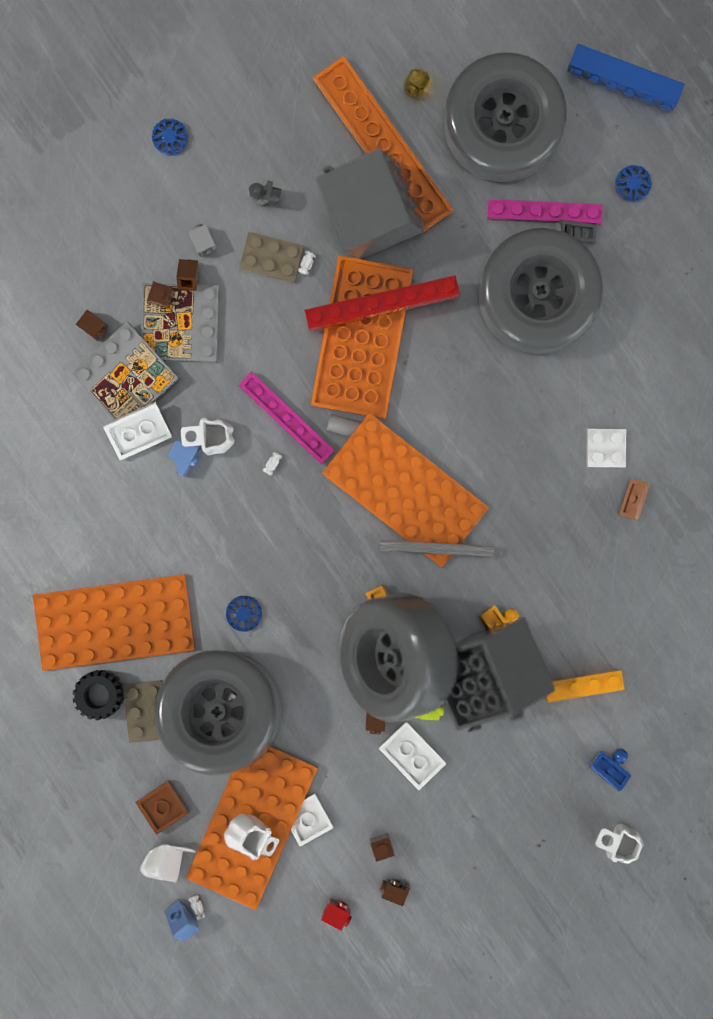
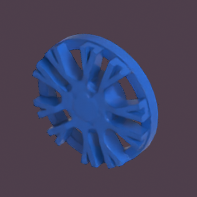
M173 118L163 119L154 126L152 141L156 149L161 153L174 155L184 149L188 141V134L181 122ZM166 123H172V126L167 128ZM161 125L165 127L164 131L161 129ZM180 129H183L184 134L179 135L177 134V132ZM157 130L161 131L162 134L156 135ZM176 142L181 145L178 149L174 147ZM162 143L166 144L164 150L159 147ZM168 145H171L172 151H169Z
M636 165L627 166L622 169L617 175L615 182L618 194L627 201L643 199L649 193L652 185L648 171L644 167ZM633 169L638 170L636 175L633 174ZM641 172L644 173L641 178L638 176ZM624 175L627 180H621L620 176ZM647 178L648 183L642 182V179ZM624 183H625V185H626V186L619 187V184H624ZM625 188L629 190L627 196L622 193ZM637 190H641L643 195L639 197ZM631 192H634V198H631Z
M250 596L234 598L226 609V618L229 625L235 630L242 632L254 629L262 617L259 603ZM240 599L242 603L241 607H238L235 604V601ZM244 599H248L247 606H243ZM251 601L256 604V607L253 609L249 608ZM231 605L237 608V611L230 609ZM258 610L259 613L252 614L251 611ZM234 612L236 617L230 619L229 613ZM251 616L258 617L256 623L251 621ZM238 618L239 621L234 625L232 622ZM247 620H249L251 627H248ZM241 621L245 624L244 628L238 627Z

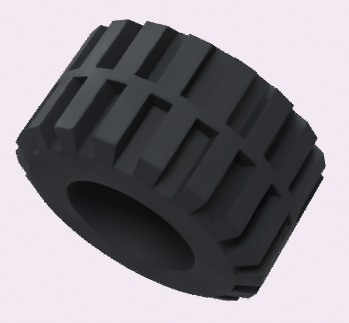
M96 670L82 676L79 682L75 684L74 687L76 688L72 693L74 695L73 703L77 705L75 707L76 710H80V714L82 716L86 715L87 719L90 720L106 719L119 710L124 700L122 699L124 696L122 691L123 684H120L118 681L120 679L114 677L113 673L106 672V670ZM94 684H101L108 690L109 699L103 706L93 704L89 698V689Z

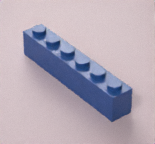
M578 43L567 69L575 77H585L591 83H601L610 90L622 91L628 97H638L644 103H654L666 111H673L685 85L682 82Z

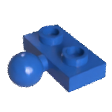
M624 749L615 750L613 760L601 751L589 766L618 792L622 791L631 777L627 771L619 766L628 760V753Z

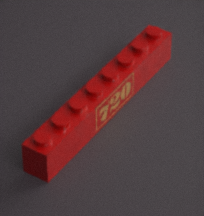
M456 275L305 309L309 332L456 299L459 298L460 291Z

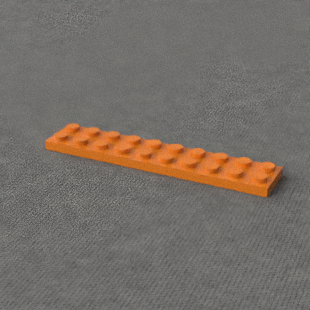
M344 56L313 77V81L365 154L381 148L385 152L388 151L389 155H392L393 159L395 158L400 163L403 170L400 174L409 184L410 190L408 193L416 201L418 208L415 210L424 221L425 226H422L424 232L454 211Z

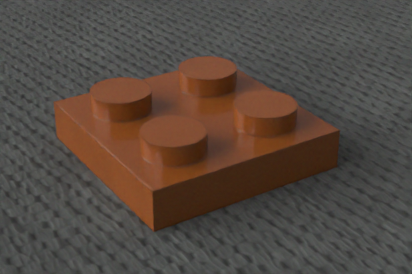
M169 780L135 802L156 835L189 814L188 809Z

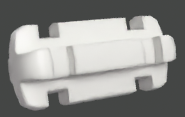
M310 251L305 252L306 256H303L300 264L301 269H298V272L304 275L309 274L307 271L311 269L314 262L312 259L316 257Z
M277 452L272 453L273 456L266 463V468H263V471L269 475L273 474L272 471H275L278 466L279 459H282V456Z
M198 895L189 898L193 915H196L194 917L196 920L205 917L201 900H198Z

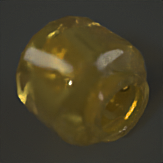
M412 69L403 81L404 91L411 98L422 97L431 85V79L424 69Z

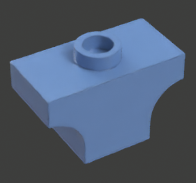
M176 440L167 457L177 464V474L186 477L191 466L194 467L199 460L197 455L202 448L201 445L185 447Z
M181 900L176 901L164 911L172 935L177 940L181 938L185 942L200 930L196 919Z

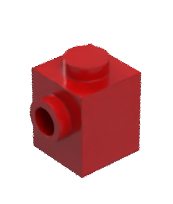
M329 899L321 915V921L342 931L343 927H347L352 919L349 906L340 900L336 902Z

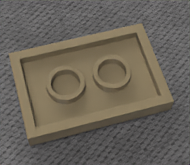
M248 232L239 269L295 283L304 245Z
M162 680L122 685L129 743L160 739L155 724V703Z

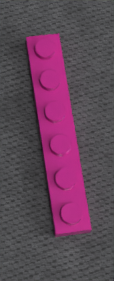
M488 199L487 220L548 223L567 220L601 225L603 204Z
M252 371L238 385L321 465L335 451Z

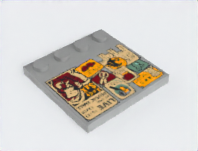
M143 283L141 336L164 361L217 362L219 285H197L196 291L180 290L177 288V284H163L172 287L175 291L170 308L167 309L151 304L147 300L152 283Z
M127 321L72 373L113 420L154 403L179 379L175 372Z

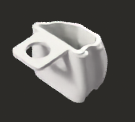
M202 418L200 426L183 427L181 429L182 445L185 447L201 445L202 450L208 456L218 453L222 454L231 448L235 442L232 436L234 428L230 423L221 418ZM188 431L196 433L197 438L195 441L188 442L185 435Z
M240 813L230 821V825L224 834L228 847L251 857L252 860L258 859L260 855L271 856L279 843L278 838L271 837V829L252 814ZM274 842L273 847L267 851L268 844Z
M619 823L616 825L614 832L605 828L601 829L596 840V846L606 850L607 857L613 862L619 861L629 864L639 858L644 842L635 829ZM604 835H611L608 846L602 844V837Z
M161 845L148 852L140 867V871L145 877L176 883L180 872L183 851L191 853L196 851L183 847Z

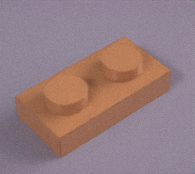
M630 479L619 515L639 520L649 490V483Z

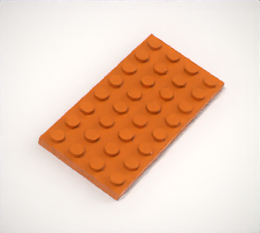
M338 255L329 304L410 286L413 269ZM406 310L324 329L311 406L363 416L370 413L375 418L386 420Z
M370 413L366 415L321 473L409 542L461 544L489 508ZM423 553L441 568L452 556L450 554Z
M185 574L33 595L42 671L195 650Z
M271 746L255 763L244 769L232 772L186 879L256 910L318 767ZM240 813L256 816L271 829V837L279 839L274 853L271 856L260 855L258 859L252 860L251 857L228 847L224 834L230 825V821ZM274 842L268 844L267 851L273 847Z

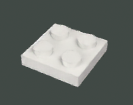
M587 429L586 467L625 468L626 429Z
M316 793L304 799L291 829L300 847L334 828Z

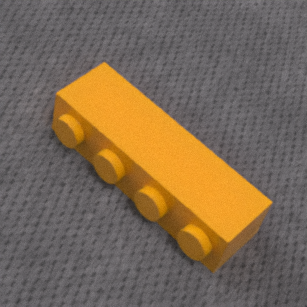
M611 669L551 679L555 691L545 696V700L553 702L625 690L622 671L620 669Z

